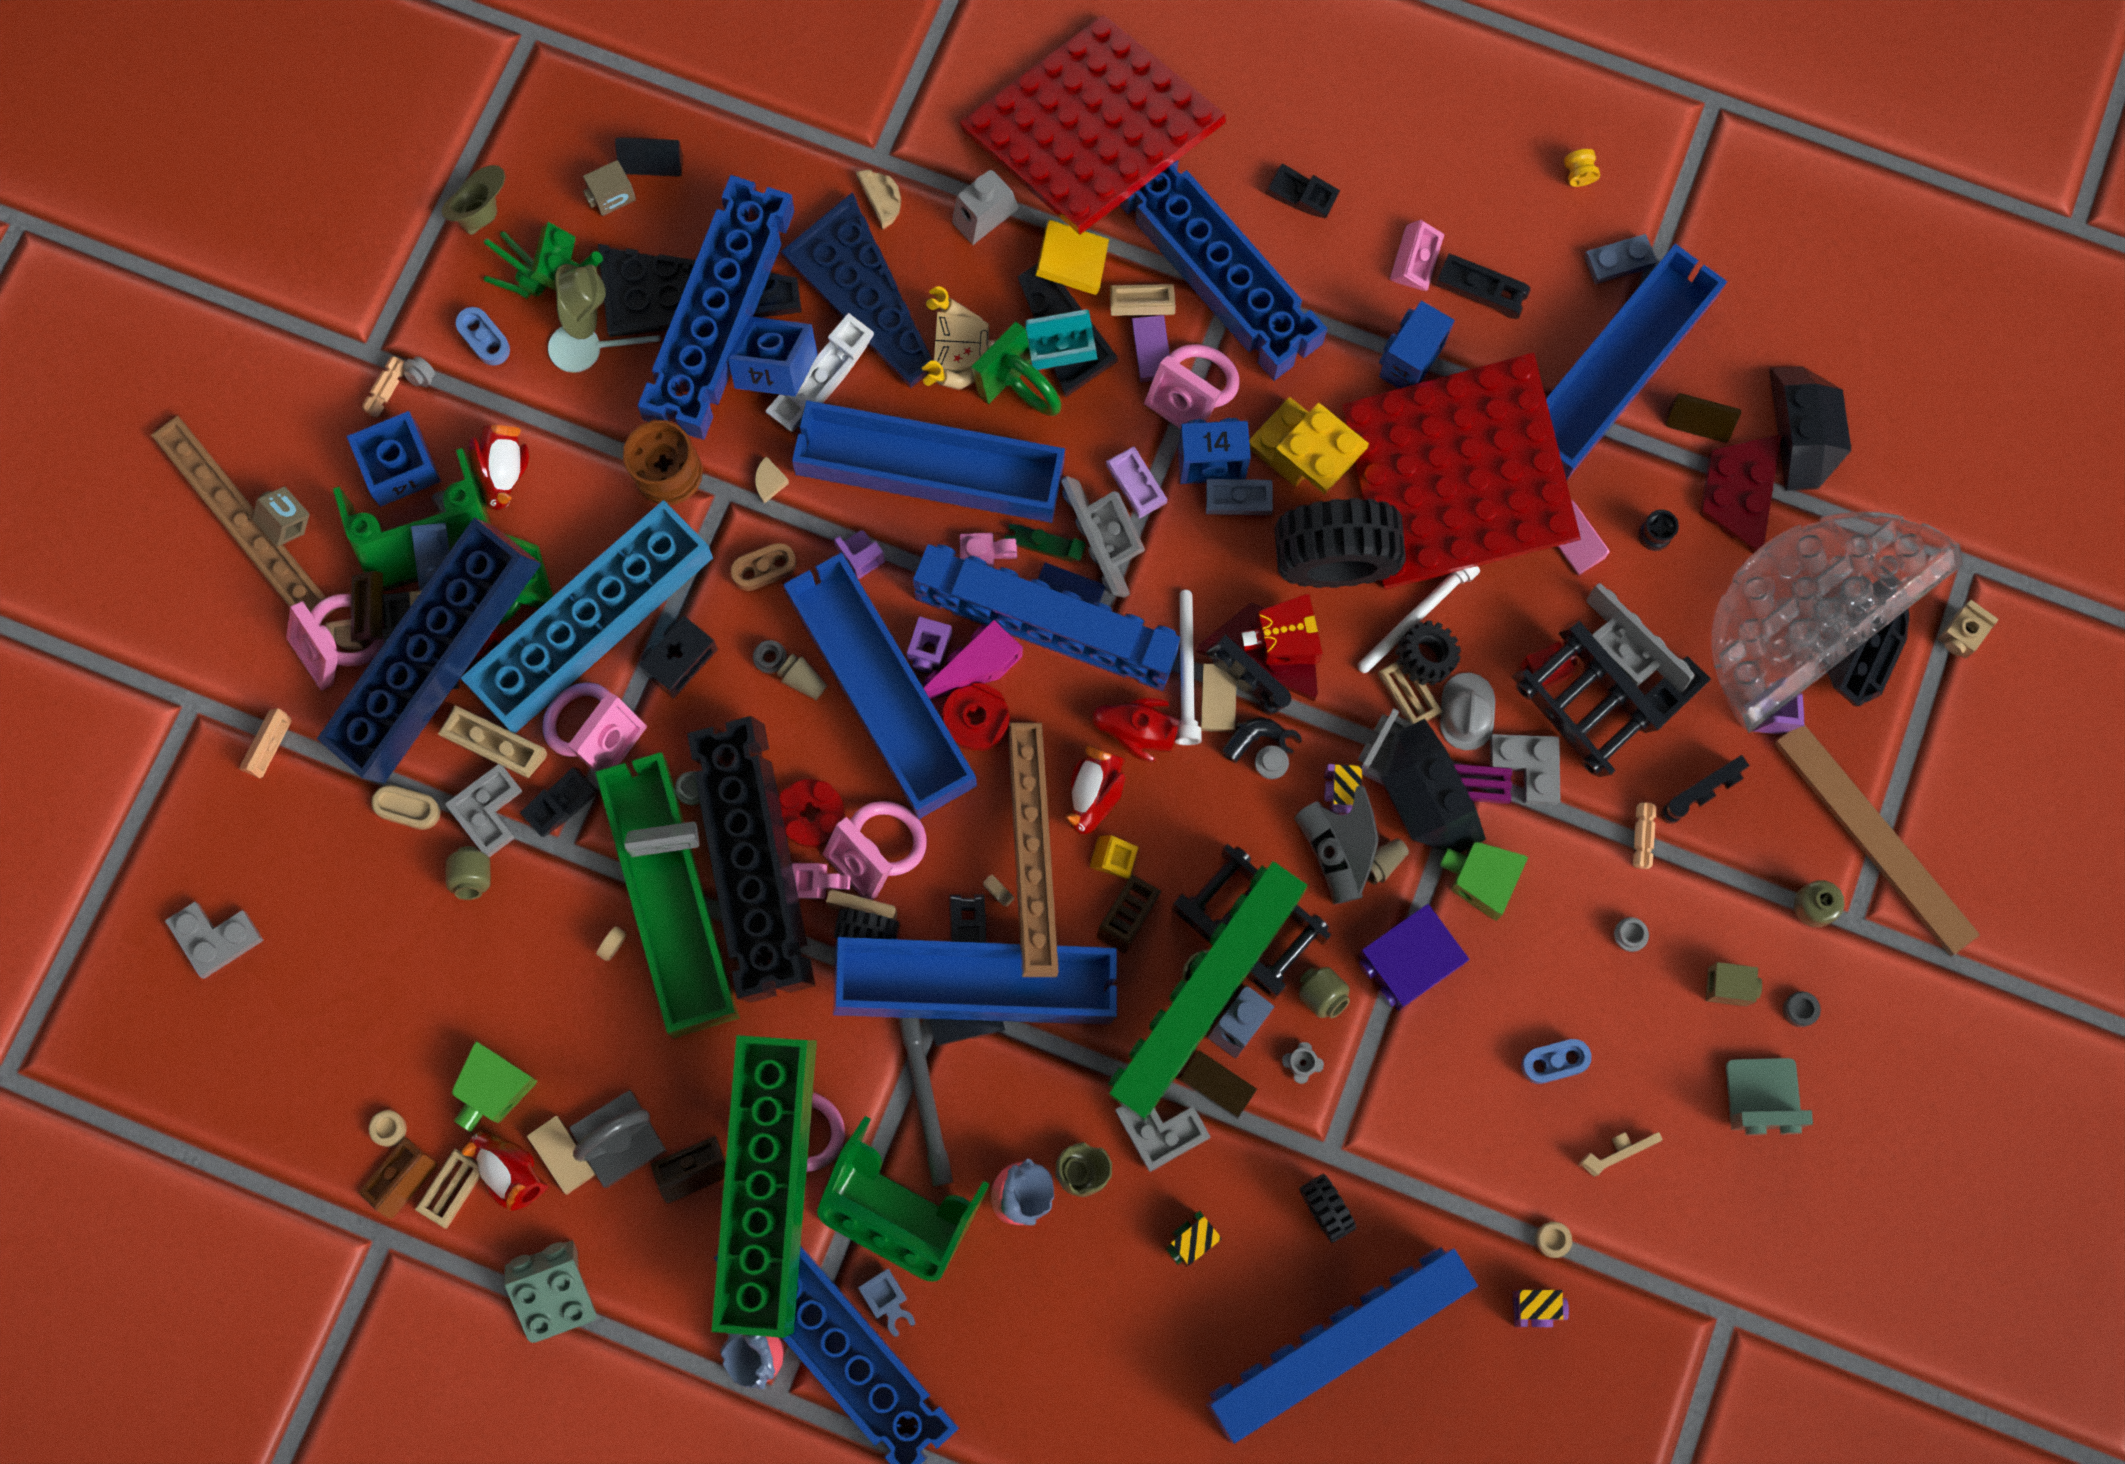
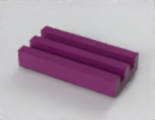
M1454 764L1460 775L1503 778V781L1461 778L1464 786L1503 789L1502 794L1467 791L1472 801L1510 804L1512 796L1510 795V790L1512 789L1511 768Z

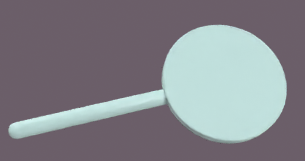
M560 327L550 338L548 352L555 366L563 371L576 373L590 368L596 362L600 354V348L659 342L661 337L656 335L599 341L598 336L594 332L587 339L578 340L571 337L563 327Z

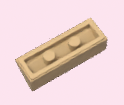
M456 705L438 733L439 736L526 778H529L548 755L545 748Z

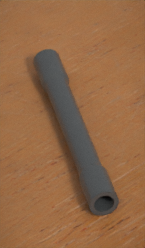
M898 1018L903 1044L907 1050L921 1118L932 1186L947 1185L953 1183L948 1154L944 1148L923 1047L924 1038L920 1019Z

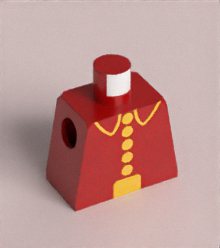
M1304 594L1259 611L1256 618L1257 629L1240 632L1243 651L1262 648L1264 662L1267 665L1318 664L1323 655L1310 594Z

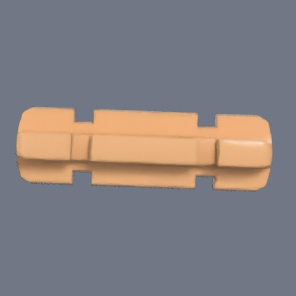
M395 356L389 358L385 365L387 370L381 372L369 392L372 394L371 397L368 396L362 404L364 412L373 417H378L384 409V406H382L383 402H388L399 383L397 378L402 377L405 372L403 366L405 362Z
M1639 803L1636 807V818L1639 820L1635 823L1634 849L1636 852L1633 854V866L1638 869H1650L1653 865V854L1651 853L1652 849H1654L1655 822L1653 820L1656 818L1657 807L1652 803Z

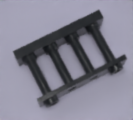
M1580 620L1566 625L1558 633L1563 639V646L1533 674L1528 669L1516 672L1511 677L1517 683L1516 689L1524 698L1533 701L1580 755L1585 769L1592 775L1603 777L1612 775L1616 771L1607 760L1638 731H1643L1644 733L1658 731L1667 721ZM1572 655L1578 656L1586 665L1585 671L1559 696L1553 699L1541 684ZM1594 680L1600 681L1608 690L1606 692L1607 696L1576 725L1563 709ZM1615 706H1621L1628 713L1629 721L1598 750L1586 737V734Z
M1227 844L1221 853V856L1227 862L1195 897L1191 896L1188 899L1182 893L1173 903L1171 909L1208 943L1211 941L1210 938L1220 923L1223 922L1228 925L1233 917L1229 915L1231 912L1229 910L1221 920L1216 919L1213 921L1204 913L1206 911L1205 905L1237 870L1249 881L1252 880L1258 871L1250 863V856L1238 846L1232 848ZM1249 887L1244 895L1248 897L1253 889ZM1299 905L1295 906L1289 916L1304 928L1302 933L1273 965L1268 964L1265 967L1260 961H1257L1247 975L1252 982L1273 1000L1286 987V984L1282 982L1284 972L1309 944L1316 939L1324 945L1332 935L1327 931L1329 926L1323 919L1316 914L1310 916Z

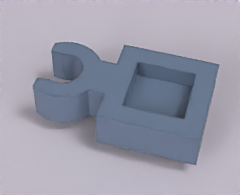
M889 1268L858 1288L877 1319L887 1314L889 1318L888 1329L895 1337L900 1335L895 1327V1322L898 1318L904 1317L911 1326L915 1325L913 1315L906 1310H902L899 1306L907 1300V1297Z

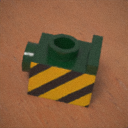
M1198 1211L1192 1217L1196 1222L1193 1226L1187 1220L1171 1234L1175 1240L1164 1248L1177 1265L1183 1262L1188 1267L1222 1239L1201 1211Z

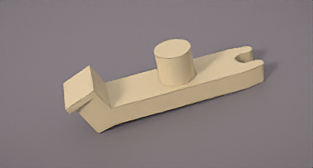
M1625 1132L1612 1138L1618 1152L1601 1160L1592 1153H1589L1581 1160L1578 1166H1583L1595 1177L1603 1169L1663 1139L1658 1132L1632 1145Z

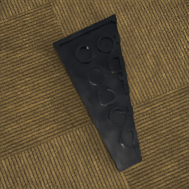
M598 244L599 253L603 256L600 268L601 277L606 288L604 304L609 337L668 330L696 260L662 254L653 256L641 254L638 250L626 248V251L612 249L609 245ZM770 273L753 317L763 318L801 313L797 277Z

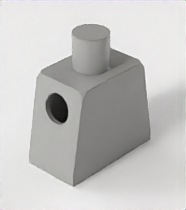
M988 170L958 194L952 223L974 245L1016 212L1019 207L1012 190L993 170Z

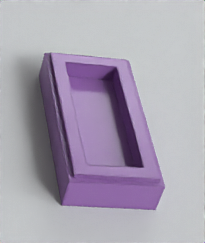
M1164 315L1132 318L1140 382L1153 381L1160 362L1167 355H1170Z

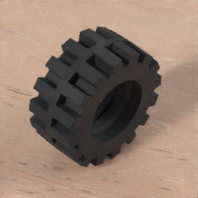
M1421 621L1411 627L1399 640L1395 655L1400 657L1396 661L1398 665H1403L1404 668L1401 671L1404 675L1406 673L1411 675L1409 677L1411 681L1414 682L1418 679L1420 685H1425L1427 682L1429 686L1435 685L1437 682L1443 681L1460 662L1461 656H1458V654L1461 652V648L1455 645L1458 639L1456 636L1451 637L1449 635L1452 632L1449 628L1443 630V624L1437 622L1433 625L1432 621H1426L1423 624ZM1418 644L1427 645L1434 650L1438 663L1431 662L1423 657Z
M840 909L833 937L836 939L838 937L897 939L899 922L874 913Z
M1324 1173L1299 1188L1310 1212L1331 1243L1356 1229L1357 1226L1350 1211L1330 1179Z

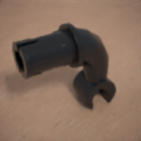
M1254 717L1236 724L1237 730L1220 752L1231 762L1237 763L1252 742H1257L1261 736L1270 737L1277 741V746L1285 751L1286 754L1294 752L1291 748L1287 747L1285 743L1286 738H1292L1299 744L1302 742V739L1297 731L1285 730L1270 718Z

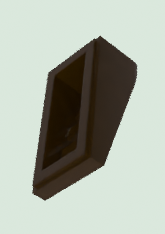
M1131 875L1099 926L1097 938L1113 948H1117L1120 952L1126 953L1159 898L1161 890ZM1131 890L1147 898V902L1145 903L1130 894ZM1124 902L1135 907L1141 912L1138 914L1135 911L1127 908L1123 905ZM1117 914L1133 922V925L1131 926L1116 917Z

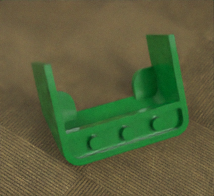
M463 448L457 449L456 452L465 480L453 483L445 490L443 502L446 512L382 532L378 520L369 513L356 514L352 502L340 487L333 488L346 535L363 573L371 571L382 572L383 591H389L418 581L411 526L446 523L450 552L474 517L491 524L477 477Z
M865 1116L840 1152L817 1209L818 1217L827 1227L917 1277L930 1282L938 1281L947 1269L974 1219L990 1184L983 1181L971 1202L958 1195H949L944 1198L940 1207L879 1174L882 1167L881 1156L873 1147L862 1142L871 1121L870 1118Z

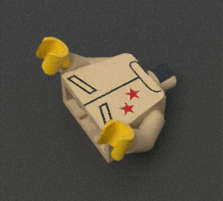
M937 286L929 290V293L935 295L937 300L931 298L926 301V306L929 309L935 310L941 307V312H937L934 361H930L922 367L923 371L930 372L929 375L923 378V383L930 386L937 382L939 385L961 390L975 382L971 366L997 340H989V323L983 321L981 317L963 305L948 298L946 289Z

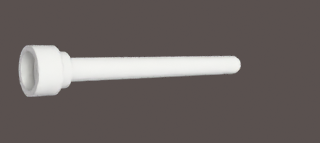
M1478 566L1450 573L1358 663V670L1361 673L1369 672L1411 627L1419 623L1459 583L1471 582L1480 573Z
M1185 589L1179 595L1181 720L1179 721L1175 743L1179 745H1196L1201 743L1202 740L1201 727L1198 726V721L1194 720L1193 595L1190 590Z

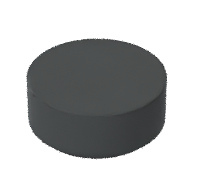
M1796 992L1790 995L1783 1004L1784 1017L1791 1025L1796 1027L1809 1026L1815 1023L1820 1016V1004L1816 997L1808 992Z

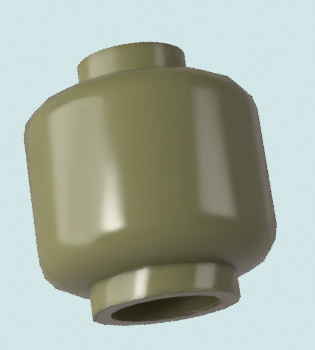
M465 846L459 848L456 852L449 855L445 861L446 888L459 899L473 900L481 897L482 893L486 892L491 885L490 858L475 847Z
M1816 880L1805 885L1796 893L1794 899V911L1798 919L1811 927H1823L1834 922L1842 914L1845 906L1841 890L1834 883L1826 880Z
M1322 967L1318 970L1311 968L1303 974L1299 981L1302 984L1299 990V999L1319 1018L1328 1016L1335 1018L1343 1012L1350 1002L1348 997L1350 987L1330 967Z

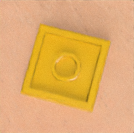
M1049 219L1044 232L1035 276L1097 295L1100 289L1109 239L1086 231L1079 235L1070 226Z

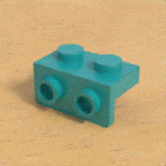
M1088 309L1025 321L1031 363L1037 370L1097 359Z

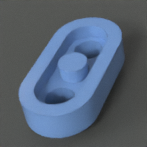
M469 307L458 314L456 318L457 330L482 362L487 365H499L508 358L510 346L506 337L482 309ZM474 324H479V325H480L477 330H474V331H471V330H470V327H471L472 325H474ZM493 347H498V348H499V350H498L497 353H495V354H490V353H489V351H490L491 348H493Z
M1569 1039L1535 1048L1523 1057L1521 1070L1525 1078L1534 1084H1544L1578 1075L1589 1067L1592 1057L1591 1051L1584 1042L1577 1039ZM1567 1052H1572L1576 1055L1577 1061L1575 1064H1570L1566 1060ZM1534 1061H1540L1543 1064L1544 1070L1542 1073H1538L1533 1069Z

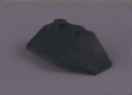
M1803 366L1770 368L1769 373L1777 432L1781 436L1780 454L1785 491L1817 490L1852 451L1843 389Z
M1886 575L1847 604L1822 658L1834 689L1853 706H1861L1865 702L1882 695L1907 641L1909 626L1908 603L1911 602L1912 593L1893 575Z
M1424 718L1394 733L1381 781L1411 840L1444 851L1450 848L1459 853L1470 848L1474 842L1486 840L1477 809L1446 748Z

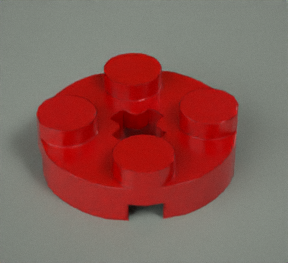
M972 683L971 686L958 688L949 695L943 707L944 724L957 746L963 749L988 751L1003 739L1008 730L1010 722L1008 706L1002 694L990 685ZM977 709L982 710L984 722H978L976 725L971 724V719L967 714L969 712L975 713Z
M817 779L801 780L784 789L780 794L779 801L786 836L799 846L816 848L826 845L836 824L845 818V809L839 793L826 781ZM812 805L814 809H820V813L815 815V821L809 822L807 817H801V812L806 810V806Z

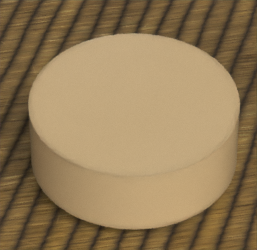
M992 874L983 882V886L1004 907H1007L1015 899Z
M615 926L600 945L596 955L605 961L611 960L627 936L626 932Z
M381 1111L369 1123L371 1139L385 1147L397 1145L406 1135V1122L400 1114L394 1111Z
M1549 1222L1543 1224L1537 1230L1535 1245L1538 1251L1548 1258L1562 1257L1569 1252L1572 1246V1235L1569 1229L1562 1223Z

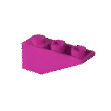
M995 620L988 626L983 624L972 634V641L964 649L959 647L947 659L949 664L940 672L938 670L933 671L923 683L925 687L923 689L929 699L932 700L949 695L958 688L971 686L972 683L985 684L998 680L1023 657V647Z

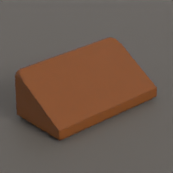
M405 1137L358 1193L376 1211L392 1219L437 1167V1163Z

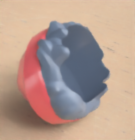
M1031 1159L1007 1166L993 1183L991 1193L992 1206L997 1217L1005 1223L1012 1225H1035L1037 1219L1052 1209V1200L1054 1199L1052 1175L1043 1166L1034 1164Z
M728 1333V1339L722 1346L720 1354L723 1358L722 1364L734 1383L746 1388L756 1387L762 1390L765 1389L766 1382L778 1374L782 1366L785 1347L783 1339L778 1337Z

